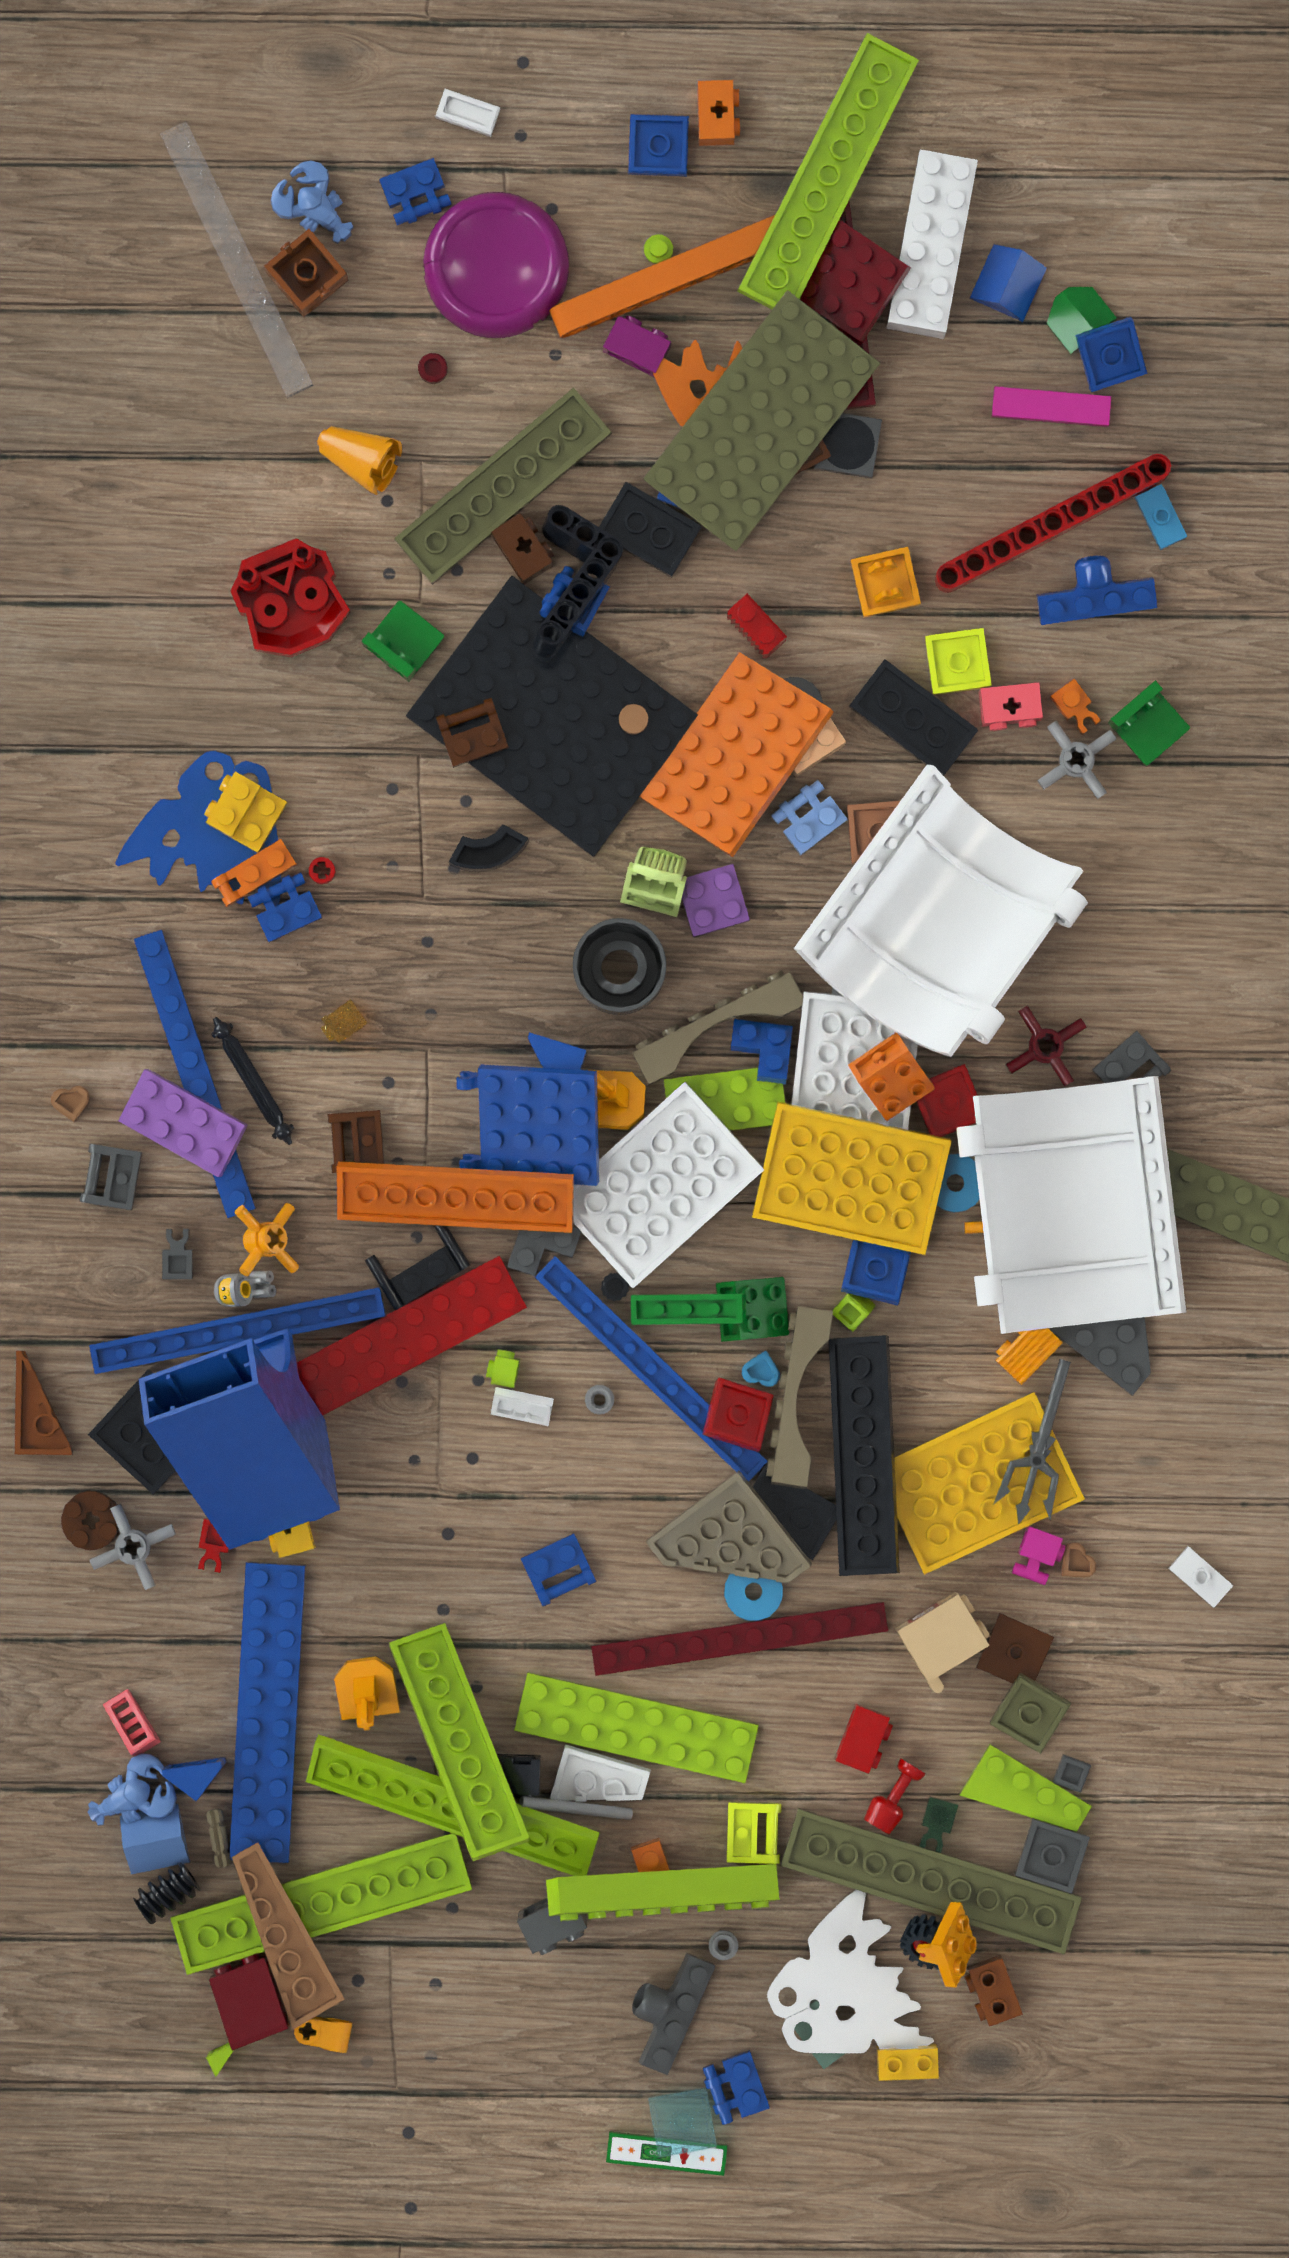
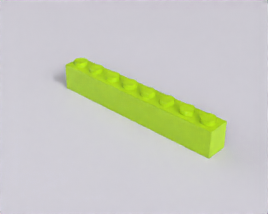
M776 1864L568 1876L546 1880L549 1916H560V1921L578 1920V1915L588 1914V1919L606 1918V1913L615 1912L616 1918L634 1916L633 1911L642 1910L643 1916L660 1915L661 1909H670V1914L688 1913L689 1907H697L698 1912L715 1911V1906L724 1905L725 1911L742 1909V1904H751L752 1909L768 1908L769 1902L780 1900Z

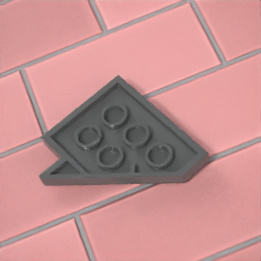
M1145 1317L1048 1328L1131 1396L1135 1394L1151 1373Z

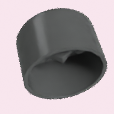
M624 918L602 921L590 928L576 946L573 956L575 983L583 998L591 1006L604 1013L626 1015L640 1011L657 997L664 984L666 956L662 944L649 928L637 921ZM617 950L630 953L635 958L638 966L635 976L629 982L621 985L612 984L607 981L601 970L604 958L609 953Z

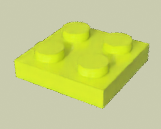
M984 628L925 636L933 695L989 688L992 686Z

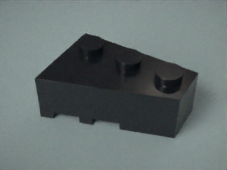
M497 1754L512 1794H516L517 1798L521 1796H539L541 1755Z

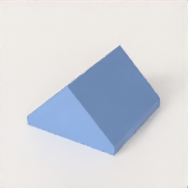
M176 1804L170 1815L162 1819L151 1818L140 1811L137 1812L141 1816L140 1820L125 1823L122 1815L120 1816L122 1845L131 1874L175 1866L179 1862L182 1864L190 1862L179 1804Z

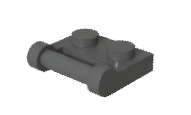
M1135 1031L1092 1069L1103 1083L1125 1081L1147 1060H1150L1154 1067L1141 1078L1158 1076L1159 1078L1162 1075L1166 1076L1172 1070L1138 1031Z
M89 1144L88 1152L91 1153L85 1191L81 1193L80 1202L132 1211L142 1152ZM107 1155L110 1156L104 1197L96 1196L102 1156Z

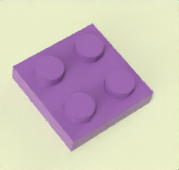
M733 864L687 877L682 901L693 938L750 921Z

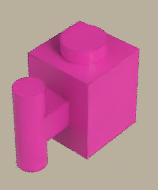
M1027 1526L1018 1550V1554L1029 1558L1027 1565L1015 1562L1011 1573L1046 1585L1049 1574L1038 1571L1042 1562L1054 1566L1055 1561H1061L1066 1547L1061 1544L1063 1538Z

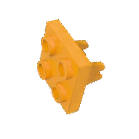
M908 547L850 560L863 618L921 605Z

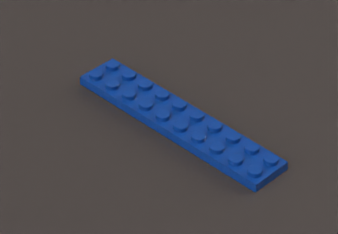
M246 1562L230 1860H232V1856L258 1842L269 1862L289 1863L306 1565Z

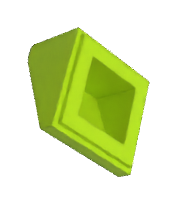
M847 1293L832 1311L833 1316L853 1332L876 1305L869 1298Z
M229 2042L209 2051L206 2059L215 2077H217L233 2052Z

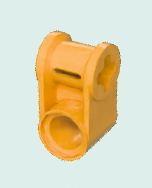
M316 2016L296 2027L294 2035L301 2044L320 2047L333 2052L347 2053L353 2023L342 2019ZM306 2023H311L312 2029L316 2030L315 2033L311 2032L309 2037H304L303 2031L299 2030L300 2027H305Z

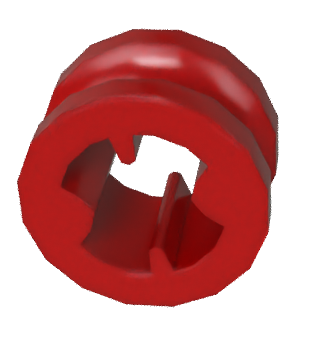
M319 857L311 862L309 875L317 884H328L335 877V866L328 858ZM319 863H325L326 868L331 870L329 876L325 874V879H319L318 873H314V868L316 866L319 868Z

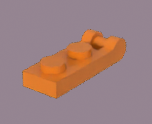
M279 839L226 873L219 875L211 883L215 889L220 890L223 895L222 901L228 907L297 864L282 839ZM236 878L241 887L233 891L229 882Z

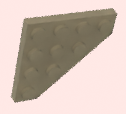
M740 1470L646 1541L662 1564L666 1566L693 1568V1570L713 1573L735 1574V1576L754 1579H771L781 1583H789L812 1565V1562Z

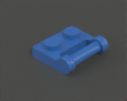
M574 1533L521 1558L543 1607L550 1604V1600L586 1583L591 1585L597 1582ZM579 1564L582 1573L548 1589L544 1588L542 1581Z

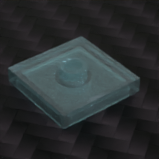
M707 2088L648 2098L658 2158L717 2148Z

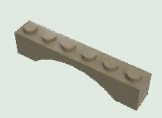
M781 970L766 978L768 984L760 988L754 984L740 991L742 997L733 1002L730 997L714 1005L715 1011L705 1015L704 1011H701L689 1017L688 1021L690 1024L680 1029L676 1024L662 1031L661 1033L664 1037L653 1042L651 1038H648L635 1045L637 1051L633 1052V1056L648 1086L675 1073L681 1058L689 1046L701 1034L713 1026L732 1018L748 1015L769 1016L780 1019L801 1008L803 995L791 972L784 975Z
M798 1306L796 1313H790L788 1330L793 1331L792 1342H786L784 1359L789 1360L788 1370L781 1373L779 1388L785 1389L783 1401L777 1400L775 1418H780L779 1430L773 1429L771 1447H775L776 1451L774 1459L768 1460L766 1476L772 1477L771 1484L799 1489L807 1488L811 1456L804 1446L798 1429L796 1416L797 1392L806 1367L829 1341L833 1311Z

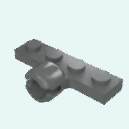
M686 1953L673 1985L669 1989L665 1990L649 1983L642 1985L638 1989L633 2000L632 2011L637 2018L653 2024V2030L639 2060L641 2065L668 2075L715 1969L713 1963Z

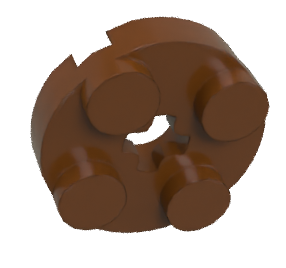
M85 1491L75 1495L64 1506L61 1516V1525L66 1538L75 1547L85 1550H97L109 1545L119 1531L110 1508L117 1506L116 1502L98 1491ZM88 1512H92L93 1516L99 1517V1522L95 1523L96 1528L90 1529L89 1525H84L83 1519L87 1518Z

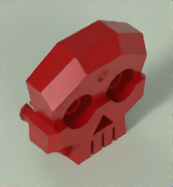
M295 538L241 561L238 576L230 591L240 615L247 617L255 651L292 658L330 642L351 613L333 583L336 575L326 551L311 547ZM287 573L284 586L272 579ZM308 590H316L317 596L314 599L307 598L306 593ZM268 606L276 608L274 615H266L265 610Z

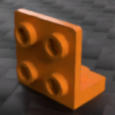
M894 1033L848 1064L858 1083L886 1121L935 1088L898 1033Z

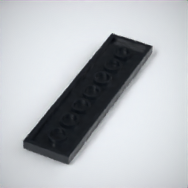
M889 1336L829 1339L839 1576L900 1573Z

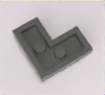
M573 1227L572 1233L519 1230L507 1267L536 1276L544 1249L573 1258L581 1234L580 1229Z

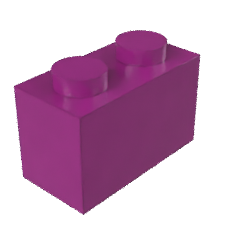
M627 315L626 318L618 316L603 345V352L654 377L653 373H656L662 359L666 358L671 348V341L667 340L668 335L654 328L652 331L641 327L642 322Z

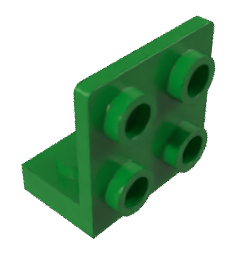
M398 601L372 634L368 632L361 642L366 649L410 682L442 642L444 634L405 603Z
M1156 680L1108 722L1145 766L1152 763L1190 729V726L1160 693L1163 688Z
M784 1277L716 1283L717 1294L746 1293L747 1323L720 1324L721 1342L789 1335Z

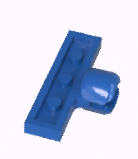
M1088 556L1077 560L1075 563L1077 579L1075 588L1036 594L1041 625L1157 608L1154 578L1114 582L1112 580L1110 561L1106 556Z

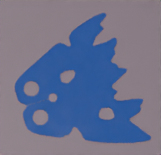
M217 751L204 753L181 775L177 786L181 799H160L153 806L124 844L116 859V866L149 857L150 875L156 878L157 884L160 886L164 883L176 859L183 858L185 866L196 865L200 892H203L208 885H212L211 881L257 854L255 851L207 825L208 817L204 813L212 800L218 802L221 793H223L219 790L223 779L227 774L232 777L235 771L241 775L246 773L255 774L258 777V785L272 793L266 769L249 761H243L235 766L230 756ZM218 762L222 765L224 772L219 780H210L205 775V768L209 763ZM276 824L261 850L278 841ZM175 829L180 835L177 845L175 847L164 846L162 843L163 837L169 830ZM281 875L263 886L268 888L281 882ZM236 878L229 882L233 891L241 887ZM280 895L271 899L274 906L279 905ZM244 897L237 901V903L243 904Z

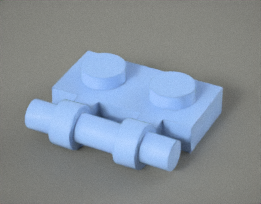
M819 780L810 786L806 784L800 789L801 793L789 802L785 800L779 805V809L771 814V817L777 824L786 818L792 824L783 833L800 855L804 854L848 820L831 796L821 803L817 799L816 795L825 789ZM808 802L813 809L799 819L795 811Z

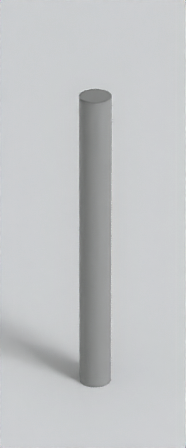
M521 1796L519 1799V1804L522 1807L535 1810L631 1820L633 1815L632 1808L528 1796Z

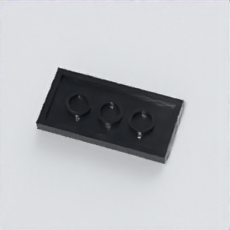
M886 659L883 660L849 705V708L922 763L935 766L943 776L978 732L976 727Z

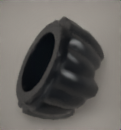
M610 1273L604 1277L601 1283L602 1294L608 1300L620 1301L629 1292V1284L618 1273Z

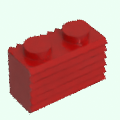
M748 593L728 610L727 620H731V624H735V628H739V633H743V637H747V641H751V646H755V650H759V654H763V659H767L786 641L787 636Z

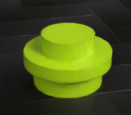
M657 234L651 236L644 245L645 257L653 264L671 258L673 254L672 242L664 235Z

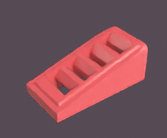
M129 1689L103 1704L132 1756L145 1753L161 1742ZM126 1702L129 1703V1707L116 1714L115 1709ZM134 1712L136 1715L134 1718L124 1724L121 1722L122 1719ZM139 1723L141 1724V1728L131 1734L128 1733L129 1729ZM144 1734L147 1735V1738L135 1744L134 1741Z

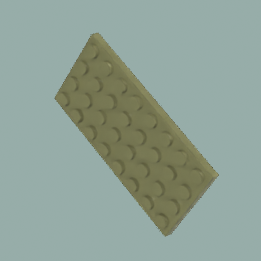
M787 290L643 480L733 550L737 551L880 365V362Z

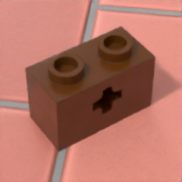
M519 513L493 530L491 536L520 581L525 585L553 567L551 558L554 557V554L546 541L540 543L535 536V533L539 531L531 518L524 519L522 514ZM521 541L526 545L531 543L528 554L525 551L518 552Z

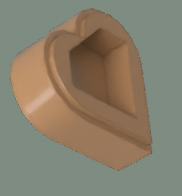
M81 1086L72 1087L70 1090L58 1089L51 1096L52 1106L74 1123L90 1102L88 1090Z
M1076 1542L1067 1544L1062 1556L1061 1576L1083 1578L1092 1576L1097 1568L1094 1558L1086 1555V1550L1081 1544Z

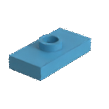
M1162 484L1135 496V500L1160 550L1187 538V534Z

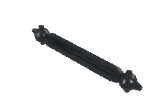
M215 1017L213 1019L214 1032L211 1035L213 1038L222 1039V1047L267 1123L275 1127L272 1137L283 1140L288 1145L292 1144L291 1134L294 1126L283 1123L282 1112L240 1042L231 1035L233 1025L222 1022L218 1017Z

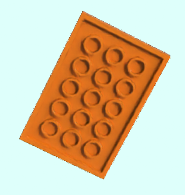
M739 652L696 713L698 714L696 719L639 797L733 858L834 712L828 706Z

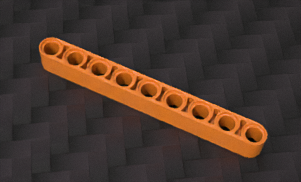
M775 215L552 307L549 312L560 338L572 336L751 262Z

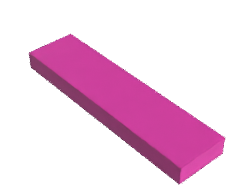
M994 386L991 417L1108 427L1111 396Z

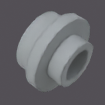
M604 1385L591 1387L585 1395L587 1408L594 1414L607 1413L614 1405L613 1392ZM603 1394L605 1396V1403L603 1405L595 1404V1395Z
M727 1930L715 1932L709 1940L710 1953L718 1960L731 1959L738 1951L736 1936ZM720 1940H727L729 1942L728 1949L720 1950L718 1942Z

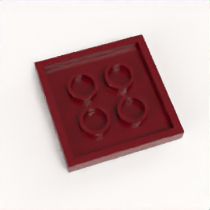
M839 219L800 300L863 343L911 267Z

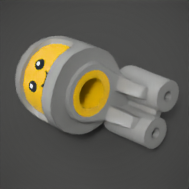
M252 1271L249 1276H244L241 1273L222 1275L214 1285L215 1299L225 1307H241L248 1305L253 1297H274L276 1295V1288L274 1285H271L274 1279L273 1272Z

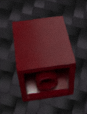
M256 1953L242 1958L243 1964L231 1967L230 1963L214 1969L215 1974L209 1978L232 2051L287 2030L290 2026L289 2018L266 1955L259 1957V1954Z

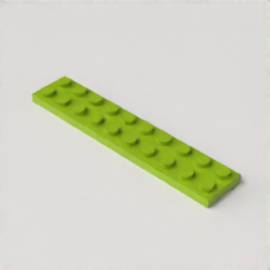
M869 33L865 35L737 292L770 309L775 307L787 290L800 299L919 61L917 58Z
M318 1734L307 1773V1783L463 1837L440 1776ZM516 1803L530 1839L529 1842L504 1850V1852L573 1876L587 1875L600 1832L528 1807H522V1805Z
M453 1833L281 1883L311 1938L473 1889L458 1837ZM245 1894L170 1917L187 1975L246 1958L256 1953L265 1952Z

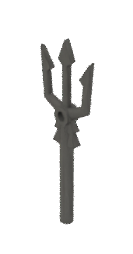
M1059 1359L1039 1432H1031L1033 1445H1029L1030 1456L1009 1461L993 1503L994 1505L1010 1492L1008 1485L1016 1467H1031L1021 1503L1016 1505L1018 1525L1030 1511L1028 1503L1038 1469L1051 1477L1048 1497L1043 1500L1049 1520L1051 1521L1059 1474L1045 1459L1051 1452L1049 1450L1050 1446L1056 1440L1050 1434L1071 1362Z

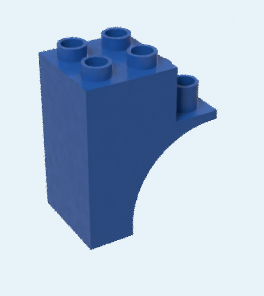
M288 1328L255 1340L252 1338L139 1379L144 1425L229 1550L253 1541L263 1540L272 1534L308 1521L319 1520L325 1515L340 1510L326 1420L299 1379L293 1337Z

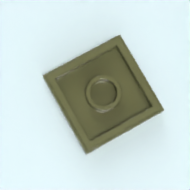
M1019 1673L991 1718L990 1725L1041 1754L1071 1706V1702L1026 1675Z

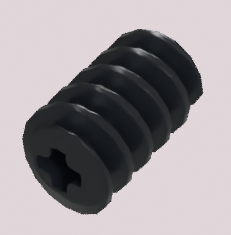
M181 1862L178 1863L179 1873L174 1872L171 1868L168 1869L170 1879L166 1880L159 1875V1886L154 1885L150 1881L148 1882L150 1892L146 1893L139 1888V1899L133 1898L138 1909L149 1924L156 1922L155 1914L161 1918L166 1916L165 1907L170 1911H174L176 1909L175 1901L181 1905L185 1904V1894L190 1898H194L196 1896L195 1888L200 1891L195 1878Z

